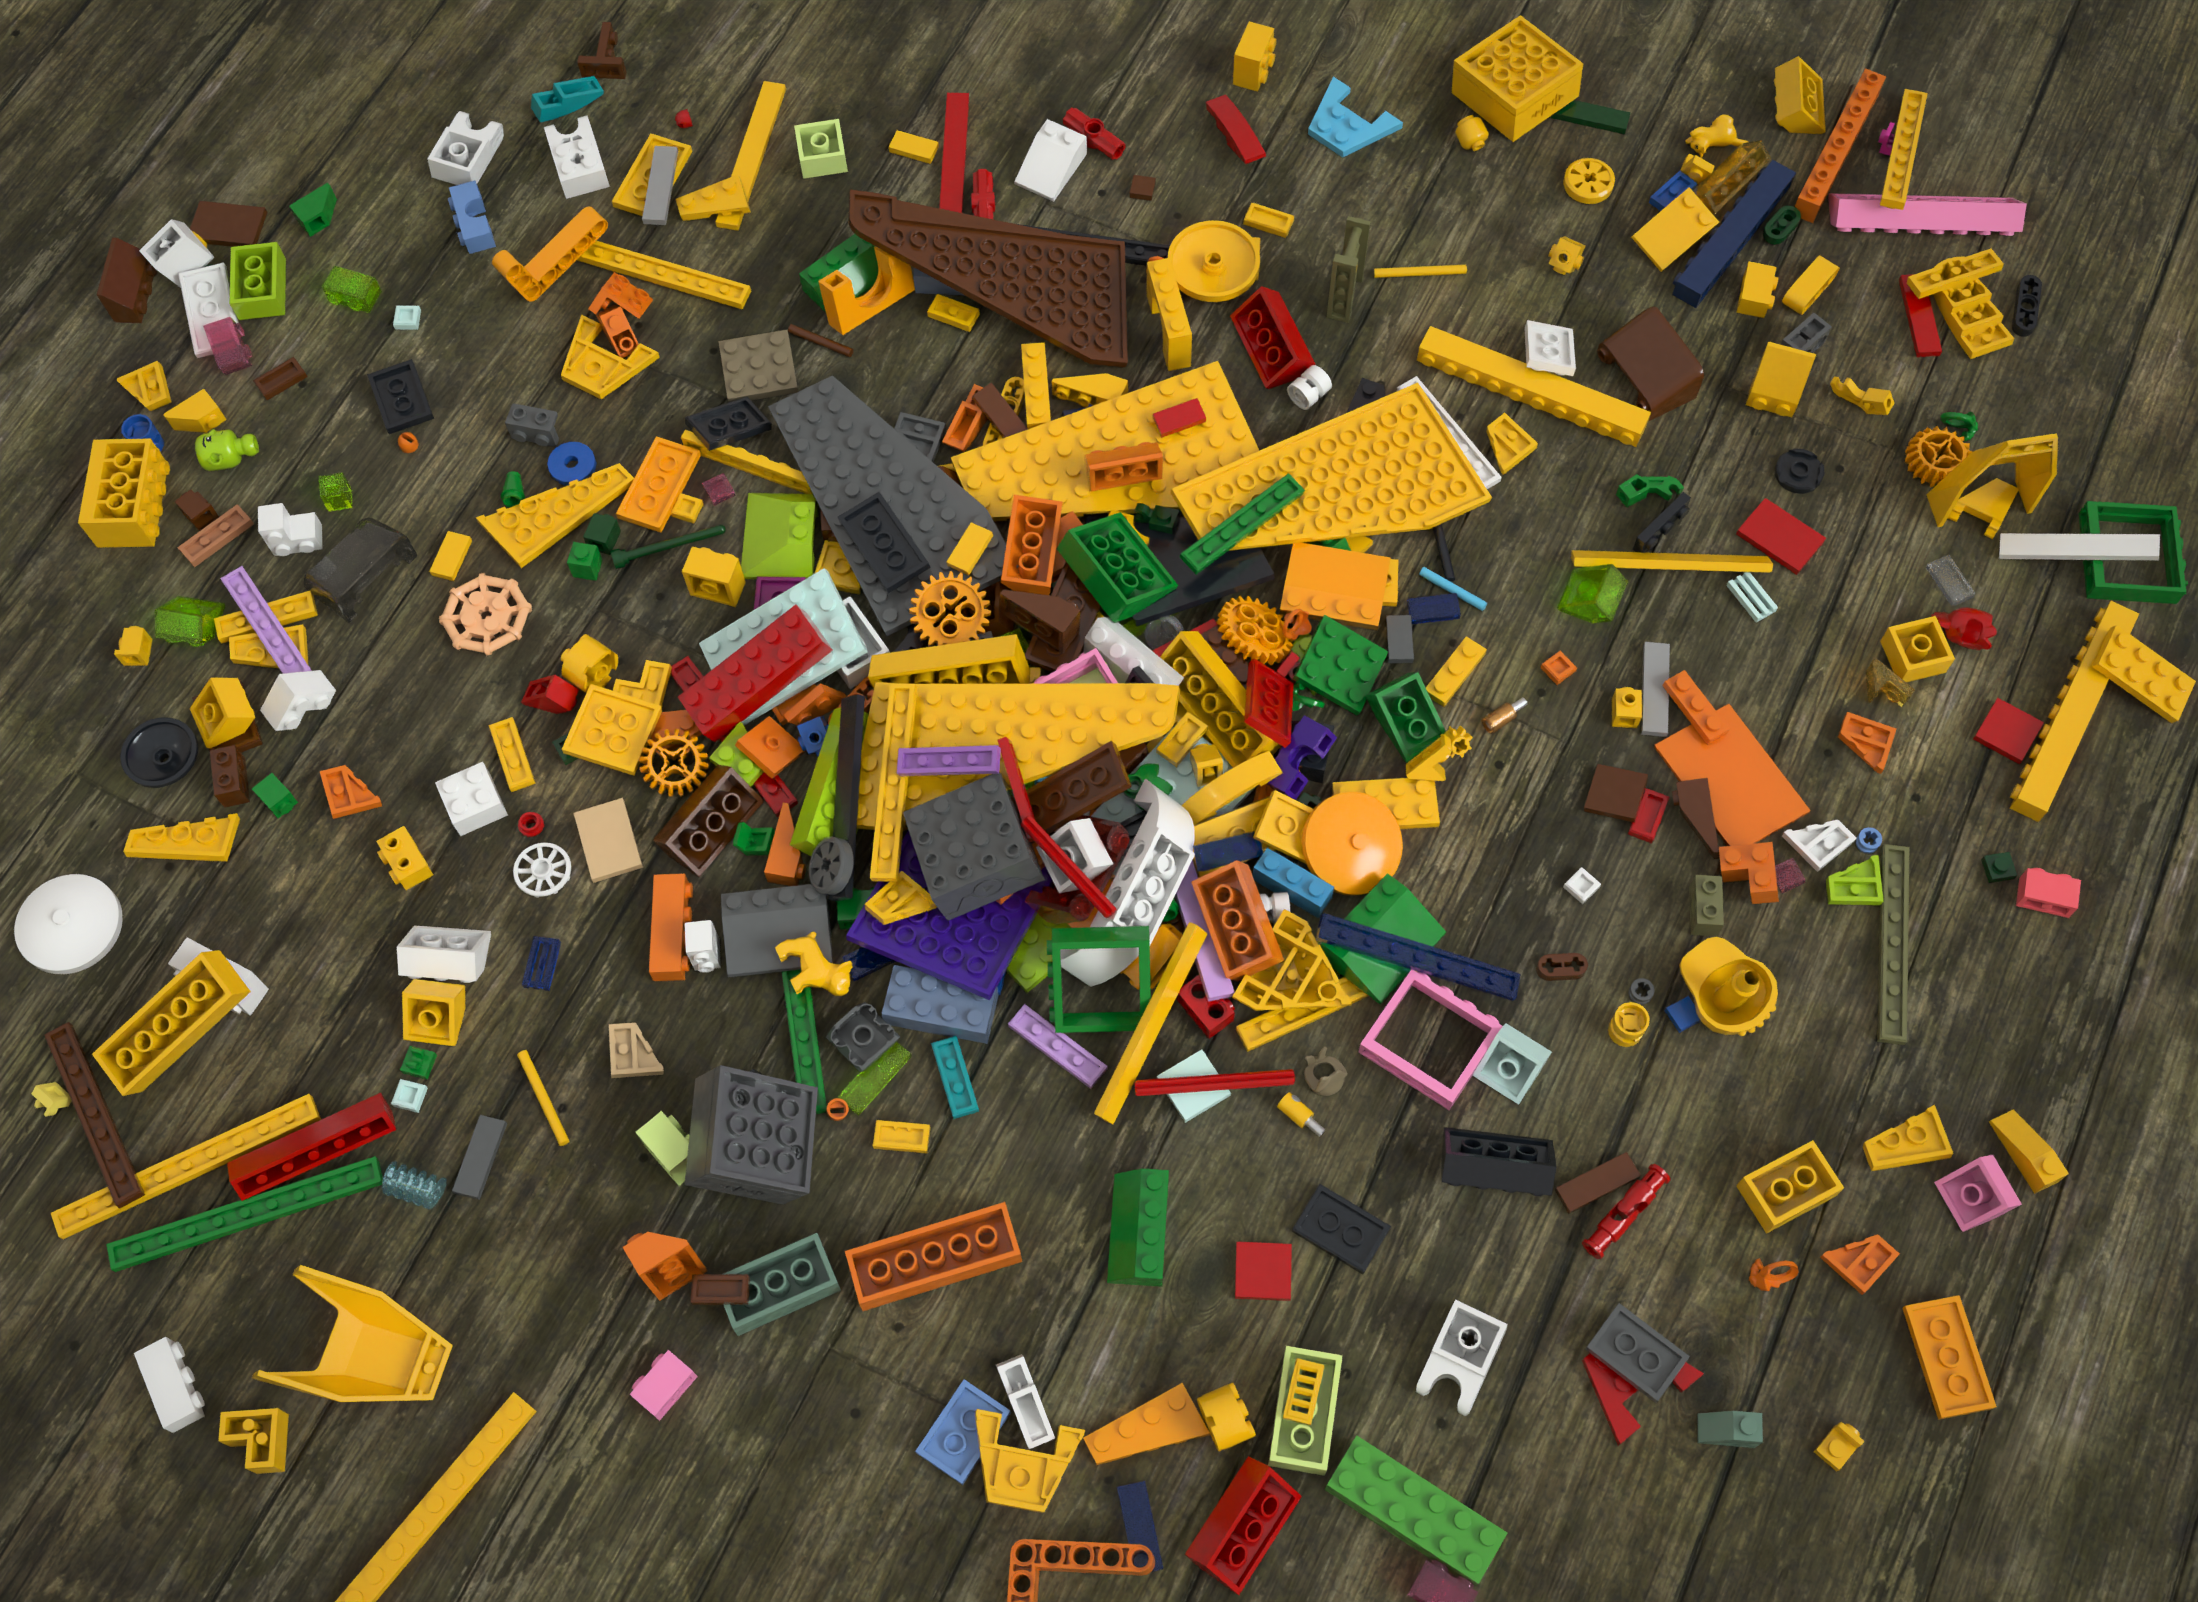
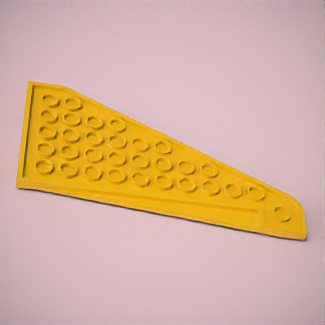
M875 683L861 750L857 828L875 830L890 684L896 683ZM1155 683L916 684L917 697L911 748L999 746L997 739L1007 737L1012 741L1024 784L1055 774L1110 741L1116 744L1118 751L1165 735L1170 731L1175 722L1180 688L1178 685ZM1000 754L999 772L1010 789H1012L1002 754ZM991 774L908 776L905 811Z

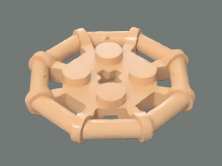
M480 573L475 579L449 591L450 596L443 614L439 617V623L444 626L453 642V647L457 650L462 648L482 652L487 656L492 655V652L512 641H519L522 638L521 632L528 614L532 611V605L525 599L516 580H507ZM488 586L502 588L503 590L500 593L491 592ZM480 587V589H481L480 592H479V591L472 592V593L469 595V598H467V597L465 596V594H467V593H469V592H471V591H473V590H475V589H477V588ZM512 595L517 605L510 607L507 599ZM459 601L463 604L460 614L453 615ZM489 611L492 614L482 619L481 614L483 612ZM517 616L513 627L509 626L512 617ZM463 624L466 631L459 634L455 625ZM499 632H500L501 634L504 633V632L506 633V634H504L503 636H501V637H499V638H497V639H495V640H493V641L491 640V639L495 638L494 635L497 634V633H499ZM471 638L484 639L483 643L472 641Z

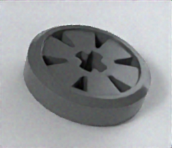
M826 837L816 846L810 859L809 877L813 888L817 892L835 895L847 885L853 870V852L849 843L841 838Z

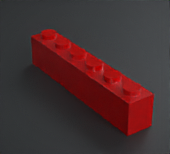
M382 1093L376 1094L228 1162L229 1182L242 1201L395 1131L396 1126L393 1112Z

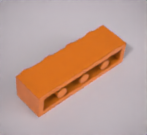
M685 874L654 875L649 973L653 981L685 980V971L690 970V960L686 955L685 923L692 921V909L688 907L689 898L693 897V885L688 882Z

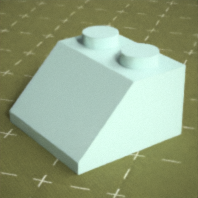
M1505 1023L1495 1036L1473 1076L1519 1105L1552 1052Z

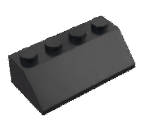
M1444 1127L1441 1160V1181L1443 1183H1448L1452 1186H1475L1478 1189H1501L1508 1193L1517 1191L1530 1193L1534 1196H1552L1557 1167L1553 1140Z

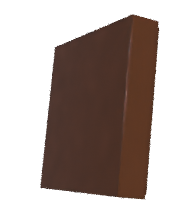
M1597 764L1585 802L1584 812L1635 823L1648 781V774Z

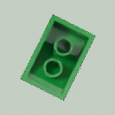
M1418 672L1407 673L1365 695L1376 719L1406 763L1446 732Z

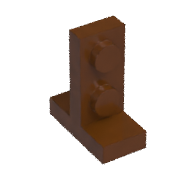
M602 22L596 56H578L577 63L582 78L591 76L607 79L626 78L627 72L623 58L615 57L613 48L614 45H617L618 36L617 32L613 30L611 22Z

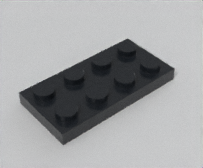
M880 492L838 516L839 522L888 593L931 568L929 562Z

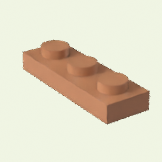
M235 505L177 548L195 568L254 525V523L238 505Z

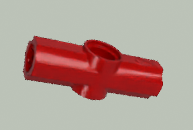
M1071 107L1066 112L1063 124L1069 129L1085 135L1087 147L1100 150L1112 160H1117L1122 156L1126 144L1106 130L1101 120L1097 118L1091 119L1077 108Z
M978 169L977 172L973 173V193H971L972 214L994 220L995 194L993 192L992 172L987 171V169Z

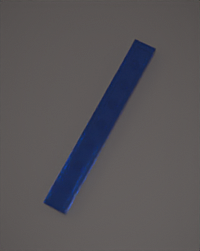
M1323 913L1320 917L1316 935L1317 941L1512 1001L1517 998L1521 976L1519 973Z

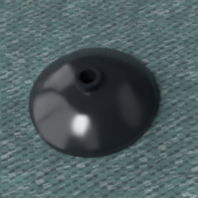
M168 717L151 719L137 726L127 736L121 749V765L126 775L136 784L148 788L165 787L179 781L191 770L198 755V741L189 726L180 720Z

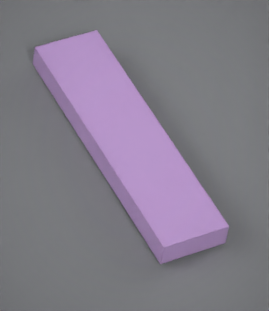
M1025 1004L1008 1023L1009 1028L1090 1089L1108 1069L1107 1065L1067 1035L1055 1033V1026Z

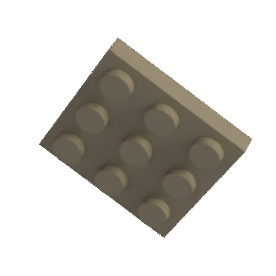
M788 330L718 341L728 403L748 397L750 400H757L798 392Z

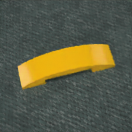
M1267 751L1220 775L1191 796L1182 806L1189 812L1193 825L1199 824L1215 816L1218 809L1259 784L1263 786L1283 772L1270 751Z

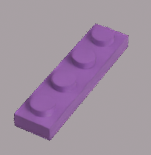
M998 745L899 748L897 774L899 776L999 774L1001 748Z

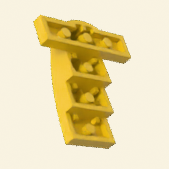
M1991 248L1967 257L1948 258L1938 263L1932 269L1909 276L1907 280V285L1918 299L1934 295L1947 325L1970 359L2010 346L2014 341V337L2001 323L2003 319L2002 313L1990 301L1992 293L1978 279L1999 272L2003 268L2004 263Z

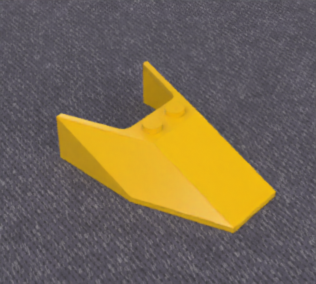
M2057 433L2009 440L1970 453L1926 494L1937 527H1943L1964 489L1989 466L2015 463V483L2017 488H2019L2018 491L2026 513H2032L2057 475Z
M303 1265L298 1266L294 1270L293 1276L334 1306L338 1312L319 1366L314 1371L264 1372L258 1370L253 1374L252 1379L337 1402L433 1400L452 1349V1344L381 1291Z

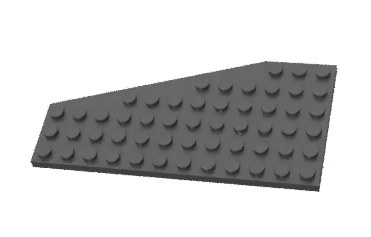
M833 375L768 406L886 637L911 625L910 619L916 616L909 613V608L916 607L911 603V598H919L915 594V589L923 591L922 581L930 584L931 575L938 580L939 572H942L945 578H948L950 571L953 572L954 578L958 577L960 571L947 566L946 562L971 522L992 531L993 537L970 575L968 576L963 573V580L966 581L971 576L972 586L980 583L978 591L1001 581L1006 543L988 510ZM878 492L884 497L931 567L890 593L886 591L838 519L839 515ZM947 590L943 594L945 598L950 600L957 597V593L954 590ZM932 606L927 608L925 612L930 616L939 610Z

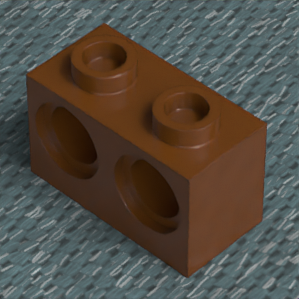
M232 745L210 750L214 796L224 808L250 802L246 761L239 749Z

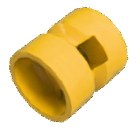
M1633 1002L1624 1003L1618 1007L1608 1027L1609 1036L1614 1043L1623 1047H1631L1640 1041L1650 1021L1646 1009Z

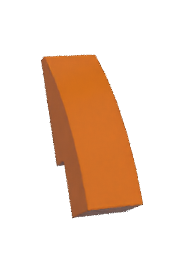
M976 384L973 385L966 401H962L942 441L943 444L964 452L979 434L988 418L974 402L972 396L983 389V387Z

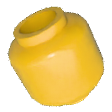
M1470 115L1457 123L1458 127L1455 134L1463 149L1477 151L1485 146L1484 142L1488 138L1489 133L1481 118Z

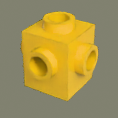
M1566 236L1561 237L1558 244H1554L1549 252L1548 257L1551 258L1549 264L1554 266V271L1566 275L1567 272H1574L1575 269L1578 270L1584 260V257L1581 255L1585 245Z

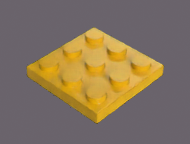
M590 684L562 747V751L564 754L635 776L640 764L639 757L644 755L642 748L648 745L647 740L653 734L662 713V707Z

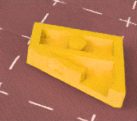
M1503 413L1487 426L1486 432L1499 469L1503 475L1537 449L1538 443L1506 413Z
M903 871L899 873L898 882L887 883L864 904L865 910L883 925L937 908L930 894Z

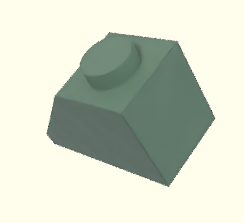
M1743 1411L1698 1413L1697 1443L1756 1448L1763 1443L1762 1413Z

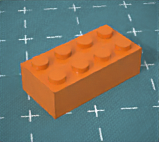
M1236 860L1191 881L1227 979L1238 982L1243 979L1245 974L1252 976L1284 961L1248 864Z

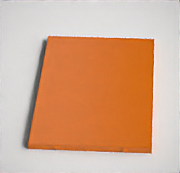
M1730 704L1716 710L1730 730L1727 734L1708 745L1692 724L1654 745L1656 751L1679 782L1708 778L1716 832L1727 846L1755 844L1790 823H1794L1797 819L1811 811Z

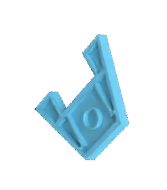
M1333 77L1308 128V135L1341 157H1345L1402 129L1403 122L1387 111L1370 124L1340 104L1350 94L1351 88Z

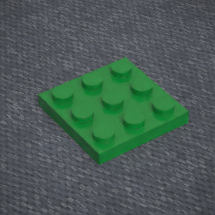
M1324 615L1320 619L1293 679L1357 716L1362 711L1367 700L1365 695L1370 693L1388 651Z

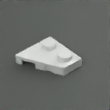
M1839 820L1829 821L1823 825H1809L1805 829L1795 831L1789 829L1782 835L1817 872L1856 840V837Z

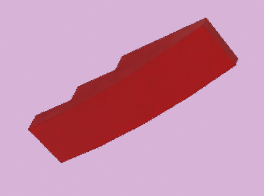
M1226 94L1206 101L1207 111L1216 119L1217 128L1226 136L1227 145L1245 164L1266 157V152L1250 125Z

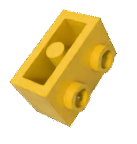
M405 826L376 841L381 849L377 853L384 865L390 864L392 870L389 871V874L396 885L401 883L405 890H408L434 875Z

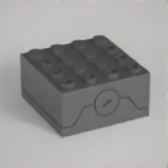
M1000 772L999 774L988 775L903 812L931 899L948 921L1045 880L1032 843L1027 840L1025 830L1020 825L1022 820L1014 794Z
M722 1065L695 1078L685 1185L782 1205L809 1194L818 1087Z

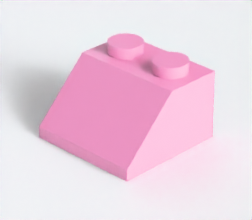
M1993 1155L1979 1157L1934 1182L1962 1232L1997 1218L2022 1205Z

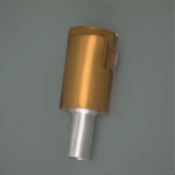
M1522 697L1512 705L1507 702L1481 719L1483 727L1488 733H1495L1516 719V712L1526 706L1527 701Z

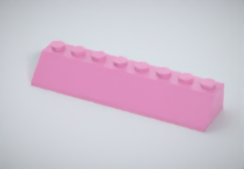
M1829 193L1828 195L1830 223L1838 227L1837 231L1851 232L1852 228H1861L1860 231L1875 232V228H1883V232L1897 233L1898 229H1907V233H1921V229L1930 230V233L1944 234L1945 230H1953V234L1965 235L1968 231H1976V234L1991 235V231H2000L1999 235L2013 236L2014 232L2023 231L2027 205L2014 198L1907 195L1904 209L1899 210L1880 206L1882 195Z

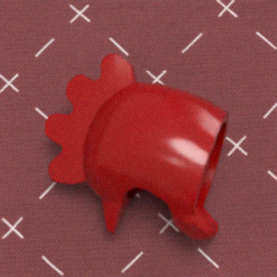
M1960 607L1951 613L1934 612L1931 617L1936 616L1940 626L1944 628L1948 640L1971 650L1990 649L1992 645L1988 638L1997 634V629L1992 625V614L1979 609Z

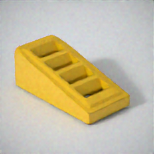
M1299 1358L1296 1359L1283 1414L1284 1419L1311 1426L1324 1365ZM1304 1370L1315 1373L1316 1378L1300 1375L1299 1371ZM1297 1381L1313 1385V1390L1296 1386ZM1294 1393L1311 1397V1400L1307 1402L1293 1398ZM1291 1406L1307 1408L1308 1413L1305 1414L1291 1410Z

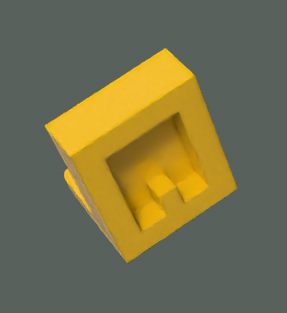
M1840 1422L1831 1429L1814 1450V1453L1837 1472L1854 1451L1864 1443V1440L1859 1437L1860 1433L1850 1424Z

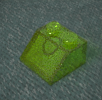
M1613 564L1573 569L1557 609L1590 623L1611 622L1624 594L1628 580Z
M178 596L155 609V638L165 639L169 643L187 642L190 646H203L215 637L216 627L214 618L222 616L225 603Z

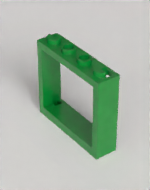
M2087 501L2078 513L2080 534H2100L2099 521L2161 525L2167 587L2105 583L2103 560H2083L2087 599L2177 604L2186 595V586L2188 585L2184 575L2186 561L2182 558L2183 538L2180 537L2179 532L2181 520H2178L2177 506Z
M1149 926L1052 928V940H1047V955H1052V962H1048V978H1053V984H1049V1000H1054V1007H1049L1050 1022H1055V1033L1135 1031L1151 999ZM1139 948L1140 1011L1063 1013L1061 949Z

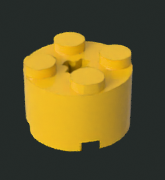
M584 634L571 649H566L561 655V661L563 662L562 677L585 693H587L590 684L604 688L611 680L609 676L611 669L616 671L618 655L593 637Z
M1233 1382L1197 1398L1199 1409L1218 1451L1228 1449L1256 1436L1250 1420L1245 1421L1247 1419L1246 1416L1249 1414L1243 1400H1236L1240 1397Z

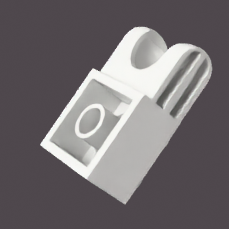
M459 111L451 125L445 128L428 157L432 178L455 185L474 180L478 184L503 140V125L491 121L481 130H472L469 114Z
M588 116L577 118L578 128L571 134L564 135L559 133L554 125L544 127L566 199L610 187Z
M1455 1300L1417 1383L1416 1392L1423 1396L1427 1395L1437 1381L1444 1378L1452 1379L1457 1382L1461 1390L1457 1404L1458 1413L1467 1416L1497 1353L1508 1324ZM1468 1335H1472L1476 1344L1467 1346L1462 1338H1468Z

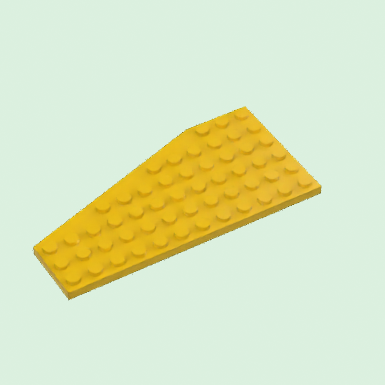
M1415 383L1176 486L1170 492L1199 540L1289 473L1305 490L1304 494L1230 550L1427 530L1480 507L1492 499V496L1419 383Z

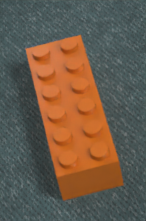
M1005 1202L845 1251L862 1311L1022 1262Z

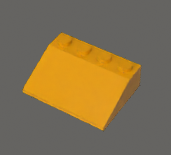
M1301 542L1293 543L1280 614L1286 615L1296 609H1302L1309 612L1308 619L1320 621L1326 615L1342 625L1378 631L1391 558Z

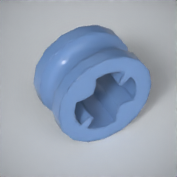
M1864 828L1857 836L1855 844L1863 853H1874L1882 843V836L1874 828ZM1866 836H1868V839L1871 837L1874 840L1872 845H1870V842L1868 844L1864 842Z

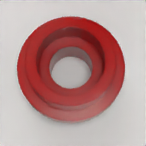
M526 812L518 821L519 831L524 836L534 837L542 832L544 820L538 813ZM530 823H536L534 827L528 828Z

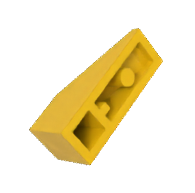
M2014 1109L1989 1121L2034 1194L2058 1183L2069 1174L2055 1151Z

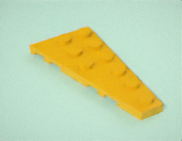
M619 463L592 473V476L579 482L576 479L569 482V485L558 490L555 487L523 499L518 505L507 509L502 507L497 509V513L486 517L481 515L476 517V519L522 569L593 516L594 513H597L628 490L634 477Z

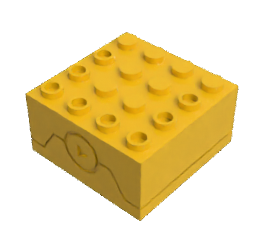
M1520 15L1454 60L1452 94L1514 142L1579 97L1583 63Z

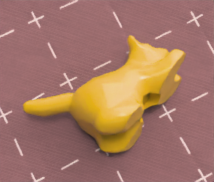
M1720 115L1712 122L1710 127L1694 129L1690 132V137L1685 140V143L1690 144V147L1700 155V158L1706 153L1708 147L1713 146L1724 147L1733 145L1753 149L1751 143L1737 138L1733 118L1729 115Z

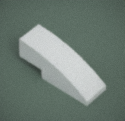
M1020 1354L996 1364L1028 1449L1055 1439L1023 1355Z

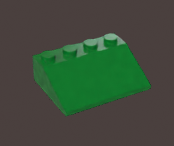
M1121 512L1069 529L1057 547V551L1114 623L1132 617L1179 586Z
M1387 873L1321 943V948L1332 968L1381 1005L1407 977L1411 969L1417 966L1426 954L1441 940L1446 931L1407 887Z

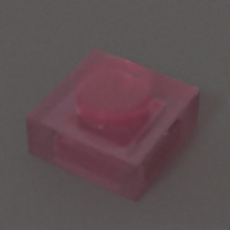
M724 473L702 483L714 506L736 496Z
M1793 858L1775 866L1777 887L1781 894L1806 883L1802 872Z

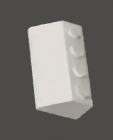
M1110 617L1097 618L1085 636L1084 654L1097 648L1118 683H1125L1131 670L1137 666H1140L1155 684L1179 686L1184 679L1182 675L1118 622L1114 623Z

